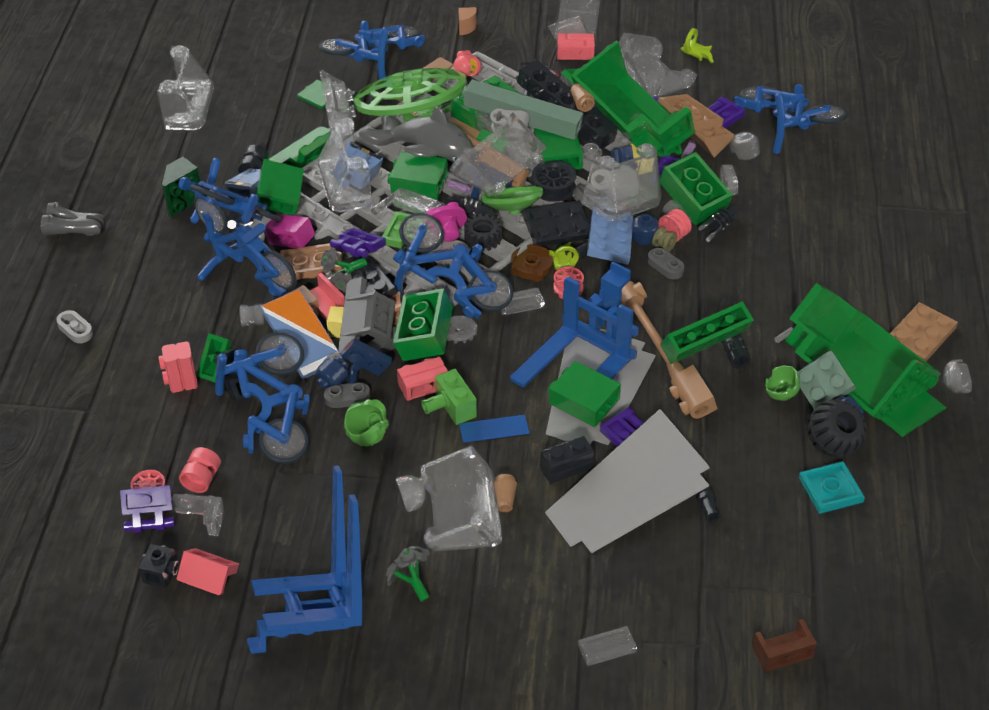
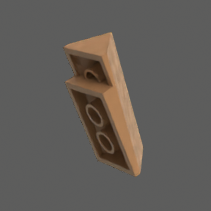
M688 94L658 98L659 104L670 115L674 111L679 112L685 106L691 110L695 133L690 137L713 157L734 138V134L722 126L724 121L722 117Z

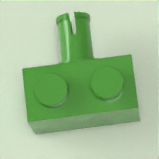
M456 369L435 376L436 396L421 401L426 414L444 407L456 425L477 417L476 397Z

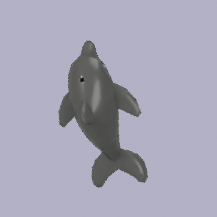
M439 106L435 107L431 116L417 117L402 124H399L392 116H383L381 118L382 129H362L358 133L359 137L364 141L377 146H386L397 141L416 144L406 146L404 151L414 156H439L446 158L467 174L470 166L475 165L473 162V146L470 139L461 129L447 121L444 111Z

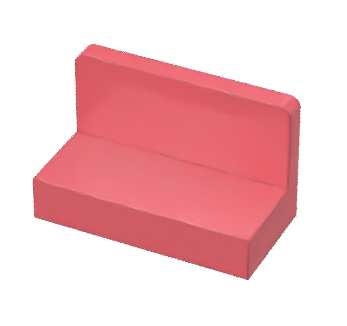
M322 273L317 274L318 286L310 290V292L318 299L320 316L327 322L330 307H344L345 297Z
M196 548L183 552L177 580L221 595L224 592L227 577L237 573L239 563Z

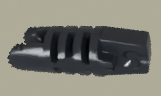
M448 196L446 205L451 202L458 203L459 207L465 210L469 218H472L473 215L478 217V214H482V216L489 214L490 218L492 215L496 218L499 216L496 209L485 206L481 201L467 197Z
M736 203L728 209L723 206L702 223L698 230L701 232L708 228L711 233L705 239L708 242L735 221L733 216L741 210Z

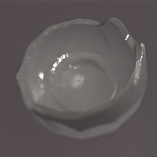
M740 132L730 141V149L732 153L736 152L739 159H752L760 154V142L753 133Z
M962 359L949 361L943 372L945 385L955 394L971 393L972 391L968 366L965 363H959L963 361Z
M413 475L397 477L396 482L406 510L412 512L420 509L425 501V488L422 482Z

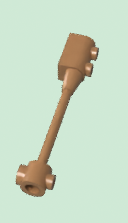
M629 281L622 288L621 304L635 312L667 363L672 384L669 390L675 400L679 397L682 400L679 406L683 414L686 416L690 413L693 418L697 419L717 410L714 396L694 365L685 369L679 362L670 364L660 346L663 340L641 307L647 294L640 282L634 284Z

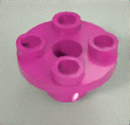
M451 202L446 206L431 208L426 212V214L433 216L441 223L444 231V242L455 241L459 237L458 229L467 221L465 210L459 207L456 202ZM425 218L427 229L432 233L440 235L437 225L430 219Z

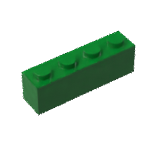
M742 301L668 334L660 346L670 364H673L746 331L754 319Z

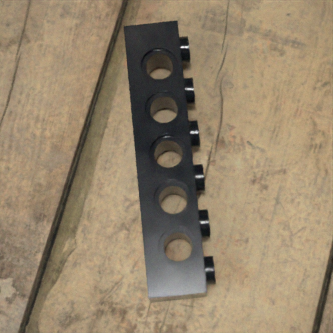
M537 59L520 68L517 83L534 98L583 113L582 126L578 135L597 151L602 150L615 141L618 127L594 107L587 112L579 110L570 92L571 88Z

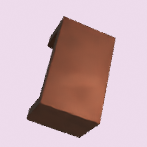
M804 619L797 621L794 632L764 640L761 632L755 633L752 648L764 671L769 672L813 658L817 643Z

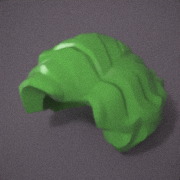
M367 399L365 402L352 404L348 408L344 420L346 435L354 443L365 447L373 446L380 442L389 426L386 419V408L377 399Z

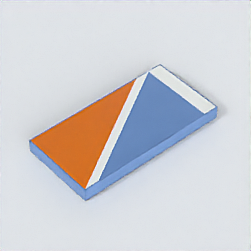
M300 289L260 306L261 312L274 333L290 334L301 343L304 349V360L297 371L302 379L314 375L315 370L327 357L338 356L343 359ZM278 338L295 365L300 358L297 346L288 339Z

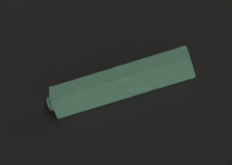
M473 79L468 86L464 87L462 92L465 107L491 114L495 109L525 111L530 116L528 126L575 140L582 126V112Z

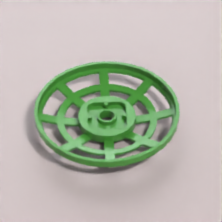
M422 68L403 71L379 79L361 89L354 97V105L357 111L374 116H392L418 112L455 98L463 92L464 87L467 86V80L464 73L449 68ZM431 78H440L436 83L431 81ZM448 79L459 80L448 90L440 87ZM383 87H386V90H384L382 93L375 91ZM432 90L439 93L436 96L411 103V97ZM369 93L375 98L370 104L360 101L363 96ZM403 98V104L376 106L382 99Z

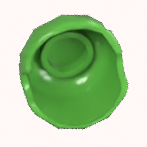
M786 365L772 369L771 377L765 380L767 394L773 399L787 401L794 397L800 390V379L797 370L792 366Z

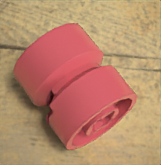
M195 448L180 473V483L192 492H206L221 464L219 456L207 448Z

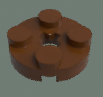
M527 245V249L518 256L517 254L521 247L516 249L511 255L513 275L540 282L544 279V276L551 272L553 257L549 255V251L545 247Z

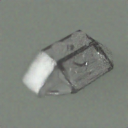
M321 70L319 73L330 134L333 136V143L336 146L344 140L355 125L353 117H356L354 105L351 106L350 102L353 100L351 89H347L345 82Z

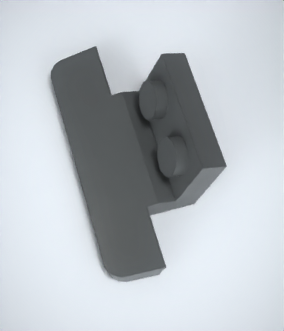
M363 277L352 279L347 283L338 349L340 353L353 338L360 340V337L367 334L383 342L391 340L395 301L376 291L365 293L367 279Z

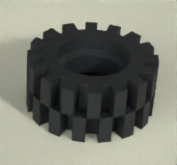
M478 214V217L473 215L472 219L468 218L464 224L465 243L468 244L469 248L479 244L483 248L482 251L485 248L488 251L491 250V247L497 248V244L500 245L502 240V224L500 220L496 219L493 215L490 218L489 214L485 216Z

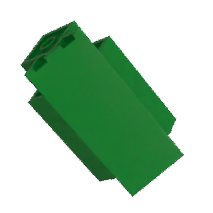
M617 40L608 45L600 54L591 58L582 68L565 69L561 72L573 85L579 84L593 95L594 106L618 127V130L646 158H652L655 154H658L660 157L670 156L674 152L677 155L683 154L680 144L695 133L692 113L689 108L685 106L679 112L674 111L670 115L627 73L621 48Z
M816 283L789 318L796 324V327L785 341L796 349L795 353L810 364L827 352L832 351L856 387L847 396L853 397L871 416L882 420L901 437H904L947 408L927 392L928 389L936 385L941 373L862 311L852 307L835 292Z

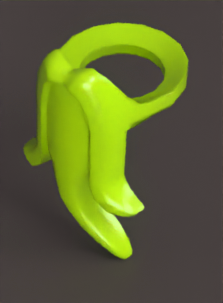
M692 28L687 35L684 47L680 48L681 51L698 58L699 61H702V58H706L710 63H714L710 53L712 46L698 44V31Z
M571 242L559 247L555 252L548 250L549 255L553 257V265L556 271L563 267H575L579 254L575 248L570 247ZM566 250L571 251V252H569V253L567 254V256H566L565 251H566Z

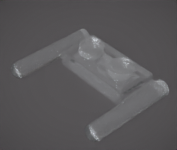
M399 188L373 206L371 212L376 215L394 203V206L403 210L426 214L427 210L446 205L443 202L438 203L435 199ZM420 217L413 222V229L418 230L420 225H425V218Z

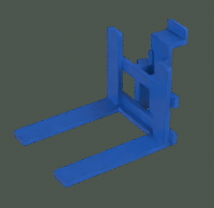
M612 262L610 270L601 278L599 295L594 293L590 297V302L579 297V282L566 277L564 279L563 326L510 376V380L521 387H525L576 337L611 354L595 370L610 379H613L632 359L635 360L637 351L631 348L632 335H638L639 327L633 325V310L621 304L622 288L630 281L631 271ZM579 307L589 312V325L578 320ZM605 321H607L606 334L599 330L605 325Z

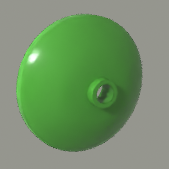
M538 186L509 187L487 192L481 197L482 202L487 206L499 211H508L509 214L521 213V209L530 207L541 198L543 188Z

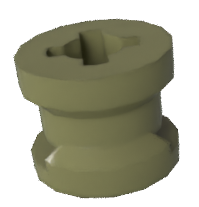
M660 227L653 236L652 244L656 247L661 246L670 252L675 246L678 236L676 233H669L666 231V228Z

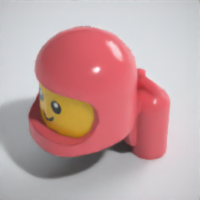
M459 51L453 68L461 71L465 76H475L480 72L481 63L476 56L472 55L471 51Z

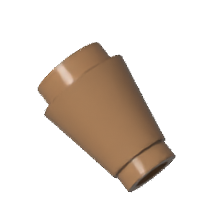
M579 84L571 87L570 92L577 108L583 112L591 110L595 104L593 95Z
M501 474L496 477V481L493 483L498 510L509 512L513 509L517 482L514 476Z

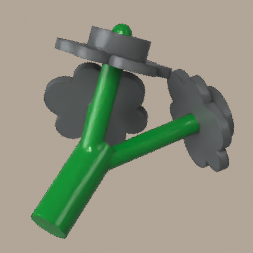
M334 248L325 250L321 258V266H323V271L326 272L327 279L332 284H335L334 286L338 290H342L345 293L347 283L353 279L350 275L351 272L367 265L365 258L351 263L339 261L338 253L335 252ZM335 265L345 267L336 273H333L332 270L335 268Z
M411 546L402 550L398 558L394 560L395 564L392 563L387 568V585L391 586L399 577L412 585L421 602L428 599L429 595L419 578L418 563L426 561L430 551L422 549L420 546ZM408 566L411 577L401 573V569Z

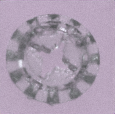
M467 316L451 317L447 340H454L456 344L458 341L466 343L467 340H473L474 335L477 334L475 321Z

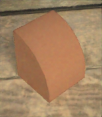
M476 7L458 8L460 35L469 34L477 26Z

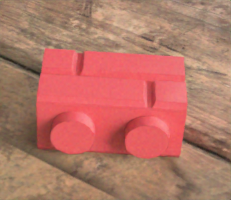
M558 33L557 60H590L593 58L594 34Z
M181 342L176 345L163 346V355L159 356L161 370L166 369V371L162 372L164 384H169L172 393L180 392L184 389H196L198 384L190 344L188 342Z
M440 357L428 358L423 362L405 365L401 369H397L398 384L404 397L409 401L435 393V376L448 371Z

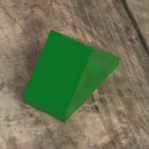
M208 333L197 377L215 382L217 364L214 355L232 348L229 339Z

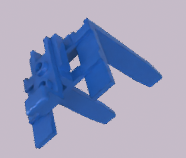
M333 466L331 573L251 580L255 596L282 593L285 601V612L263 614V620H257V637L247 638V644L252 654L266 652V636L286 637L289 634L298 633L310 635L319 631L362 626L358 500L354 494L348 495L346 571L342 471L339 466ZM327 590L330 599L300 601L297 592Z

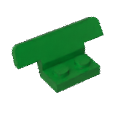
M318 127L269 160L283 164L290 162L298 168H303L330 150L333 136L330 135L332 130Z

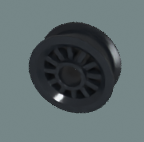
M550 160L538 164L532 170L533 182L531 186L543 188V195L540 199L558 202L566 200L573 195V190L576 187V171L568 163Z

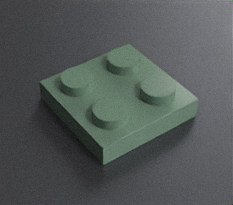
M832 351L827 352L798 371L800 388L813 409L825 401L837 399L842 395L845 396L856 389Z

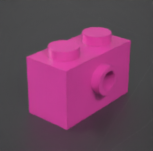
M276 214L281 217V221L278 222L271 219L265 225L264 231L269 245L289 248H302L315 235L308 217Z

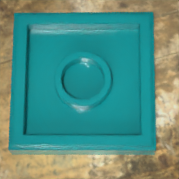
M844 462L799 473V479L819 514L864 502L865 497Z

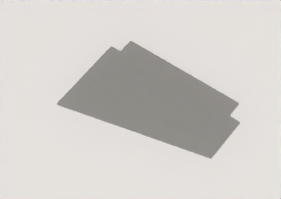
M599 329L600 331L606 334V330ZM576 337L564 349L558 378L566 367L569 368L574 361L596 370L611 354ZM632 338L631 348L637 351V357L635 360L632 359L612 379L621 384L620 400L595 428L552 406L546 435L564 441L585 436L589 444L594 440L609 445L610 440L600 432V425L629 407L656 355L642 351L645 342Z
M659 409L545 513L570 547L582 541L589 551L593 553L709 487V484L700 473L710 467L661 409Z

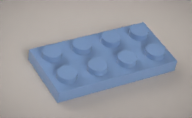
M593 206L587 256L628 265L631 255L633 214H629L626 211L611 210L604 206Z

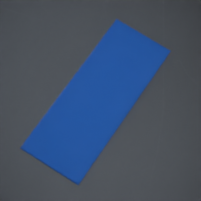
M525 415L459 423L463 443L530 434Z

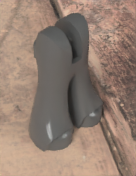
M57 202L48 203L46 215H43L41 218L40 228L43 236L67 233L94 236L100 234L105 222V216L99 213L69 210Z

